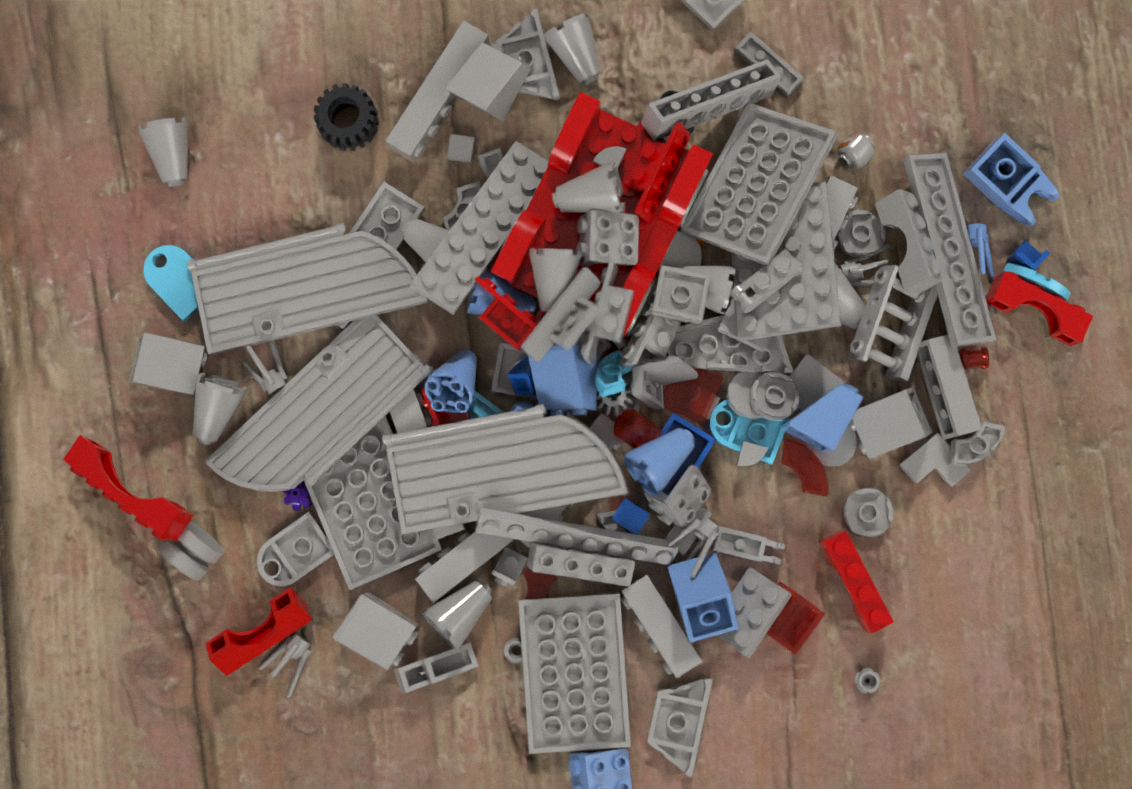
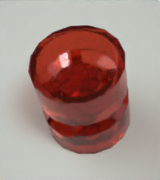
M631 408L625 410L617 418L613 427V433L617 438L635 449L660 437L661 429L638 411Z

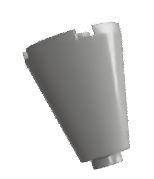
M587 13L572 17L562 22L561 26L557 28L555 26L544 34L545 40L579 83L584 82L587 86L599 80L597 75L601 73Z
M175 118L146 122L147 128H143L141 124L137 127L162 182L168 183L169 187L184 185L183 181L188 179V121L186 118H181L182 122L176 123Z
M608 162L556 187V193H553L555 208H560L561 212H588L591 209L614 213L624 212L625 202L620 203L619 197L624 195L619 171L617 168H614L615 162Z
M419 219L409 220L402 229V233H404L403 239L425 263L449 232V230Z
M530 249L529 255L541 311H546L547 314L575 279L581 250L538 249L537 254V249Z
M836 265L841 323L855 329L859 326L866 305Z
M674 267L710 274L705 307L718 314L725 315L736 267Z
M199 373L196 379L192 434L197 437V442L210 445L211 442H216L245 396L247 388L243 386L240 389L238 388V382L212 374L211 379L204 378L205 373Z
M475 580L426 609L422 615L430 625L434 626L437 630L436 632L453 649L458 650L491 602L492 597L490 594L492 590L484 581L479 583Z

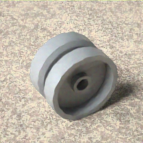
M192 521L189 522L177 541L166 538L165 541L161 540L157 545L158 550L167 561L183 574L197 581H201L209 572L208 563H217L225 554L221 545Z

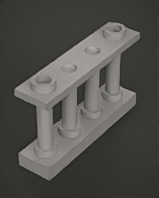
M896 265L879 266L847 359L867 361L869 357L888 367L885 377L891 380L908 381L938 294L936 286H933L919 294L904 291L901 280L895 278L899 267ZM892 288L911 297L907 311L888 301ZM884 311L903 320L899 334L880 325ZM876 334L896 344L892 357L871 348Z

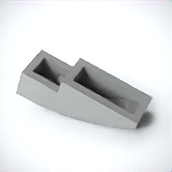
M471 642L461 645L458 650L452 648L393 670L401 694L476 668L478 663Z

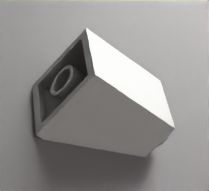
M482 42L450 81L446 90L503 122L530 69L523 64L525 60L514 53L508 56L504 54L505 49L499 45L492 43L489 46Z
M144 332L138 338L128 383L194 395L200 367L205 366L207 353L204 352L205 346Z
M914 387L857 409L849 422L854 432L857 431L861 439L858 443L864 455L867 454L869 459L933 433Z
M367 592L361 594L332 638L388 670L392 665L398 666L405 655L401 651L406 644L412 645L419 634L415 631L419 625L373 593Z

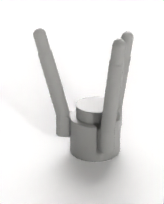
M890 244L883 245L876 254L890 248ZM854 258L844 261V264L840 265L839 268L852 287L873 286L874 281L859 280V278H863V271L886 265L888 260L861 266L859 262L867 258Z
M275 340L270 341V346L277 366V373L275 369L266 370L251 346H247L246 349L263 375L260 377L246 362H242L243 367L261 385L264 392L267 391L269 395L280 391L286 385L284 380L288 378L283 370Z
M703 517L701 521L696 518L690 526L668 542L669 546H672L695 529L694 536L699 541L687 557V560L694 559L705 543L690 576L692 578L696 576L720 529L706 517Z
M294 633L292 637L288 636L286 641L258 667L259 670H263L285 650L286 655L271 673V676L275 677L290 657L296 660L299 656L301 657L286 694L287 698L291 697L305 661L311 653L308 649L311 643L297 633Z

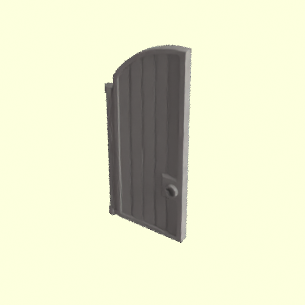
M345 223L212 257L187 261L188 269L192 271L194 289L209 355L428 303V300L410 287L417 274L395 248L376 236L363 231L345 235L347 232Z
M377 315L354 320L204 462L222 478L250 490L262 492L291 490L297 487L304 479L310 486H313L330 467L433 371L431 367L424 366Z
M544 404L522 410L382 436L384 445H387L388 460L402 534L477 521L481 508L516 514L627 494L628 489L618 462L604 442L587 427L567 416L557 415L544 418V414H546Z

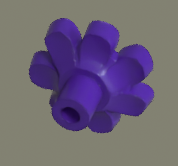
M304 481L294 489L283 491L287 494L283 499L286 505L292 503L294 511H299L301 505L305 508L311 506V501L309 500L311 496Z

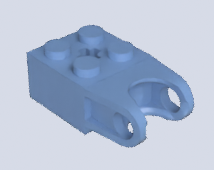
M1006 133L996 137L962 173L998 208L1029 227H1032L1036 222L1028 206V199L1032 193L1051 202L1059 198L1058 190L1040 169L1041 166ZM999 167L1003 169L1001 173L999 172Z

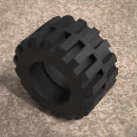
M342 83L340 88L337 84L333 85V90L331 91L328 89L324 90L325 96L318 97L317 102L319 106H314L316 115H313L314 121L317 124L316 127L323 138L332 147L336 148L338 146L342 151H346L347 147H349L350 151H355V146L358 145L360 148L365 147L364 142L368 141L370 143L373 140L371 134L377 133L376 125H379L378 113L370 96L363 89L359 90L356 85L352 84L350 88L348 83ZM355 108L359 110V117L353 125L346 128L334 125V119L342 109Z

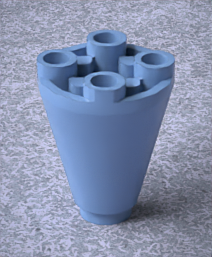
M463 349L457 352L429 375L425 383V394L428 400L431 401V407L435 411L465 413L468 411L474 399L477 357L472 351Z

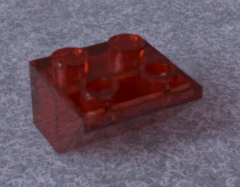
M779 581L777 585L788 591L792 596L766 634L790 653L796 655L825 616V613Z

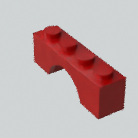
M1005 271L995 276L986 295L987 305L1003 313L1010 312L1019 305H1030L1037 308L1047 320L1049 336L1069 346L1083 342L1093 315L1087 313L1083 307L1071 305L1065 302L1063 297L1057 294H1049L1043 291L1042 287L1038 284L1028 283L1020 279V276L1013 272Z
M840 530L818 541L829 564L837 572L846 587L853 604V610L864 631L873 634L894 623L847 531Z
M291 587L269 601L271 607L269 616L257 628L245 632H234L226 629L205 643L209 660L226 676L261 655L264 651L312 620L307 604Z

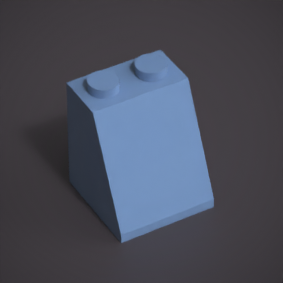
M575 344L569 351L559 345H552L540 362L534 361L528 355L538 404H544L546 411L550 412V416H565V412H572V415L583 416L587 415V411L596 410V353L592 364L586 363L583 359L584 355H581L582 346Z
M840 384L783 424L781 430L824 454L834 451L863 396L858 394L859 390L849 384L844 386Z
M716 552L705 556L694 578L690 575L698 557L667 566L689 643L739 629L732 595Z

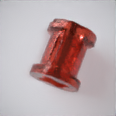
M986 347L973 351L959 350L958 353L965 370L977 367L988 369L989 352Z

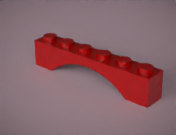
M79 435L63 459L71 466L69 469L71 472L80 477L84 476L87 478L85 482L95 489L100 488L103 491L101 493L103 497L112 502H118V508L121 511L136 516L135 522L143 527H150L153 530L151 534L162 541H165L166 538L177 541L194 516L172 500L163 497L144 499L133 495L124 487L117 476L111 452L95 440Z

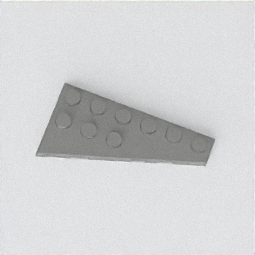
M725 315L703 320L701 325L691 323L680 326L664 358H658L644 348L636 364L641 365L646 361L659 362L664 361L666 357L676 356L693 369L756 373L781 372L789 375L793 373L781 335L770 337L764 351H759L718 332V328Z

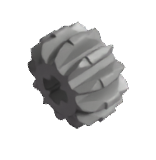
M629 380L625 382V389L631 384ZM624 389V391L619 392L620 395L617 396V401H611V397L608 399L607 396L596 395V401H602L596 406V409L601 410L606 406V416L610 414V409H614L615 417L619 416V407L623 412H628L624 402L631 405L634 403L633 399L626 397L633 395L631 389Z

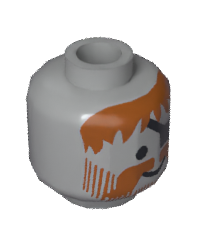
M851 134L838 146L839 163L845 168L852 170L860 169L874 156V142L866 134Z

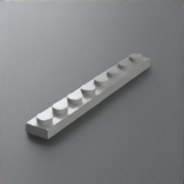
M486 508L480 509L475 528L476 533L664 565H672L679 550L678 542L669 546L668 542L670 540Z

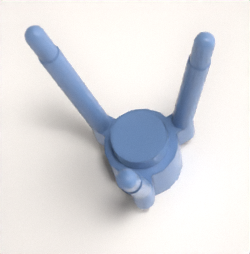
M967 225L971 246L978 247L980 273L985 274L986 258L989 277L993 278L994 272L988 243L987 225Z

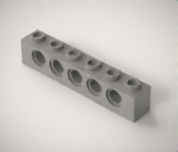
M766 59L649 103L641 124L653 141H658L670 136L676 122L682 123L688 129L745 107L748 102L753 104L771 97L781 76L770 61Z

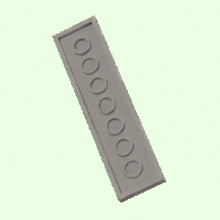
M515 141L417 274L410 287L454 315L476 284L475 278L477 276L481 277L503 246L510 230L521 213L527 209L548 167V161Z
M947 153L908 155L903 158L911 193L918 202L916 210L926 223L924 231L933 243L934 249L932 251L934 257L942 269L940 273L943 281L936 284V289L951 347L993 342L996 340Z

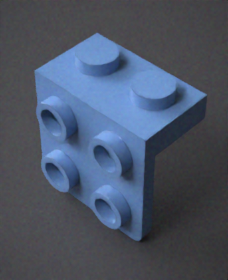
M617 748L593 754L578 751L569 753L572 789H632L629 754L626 748Z

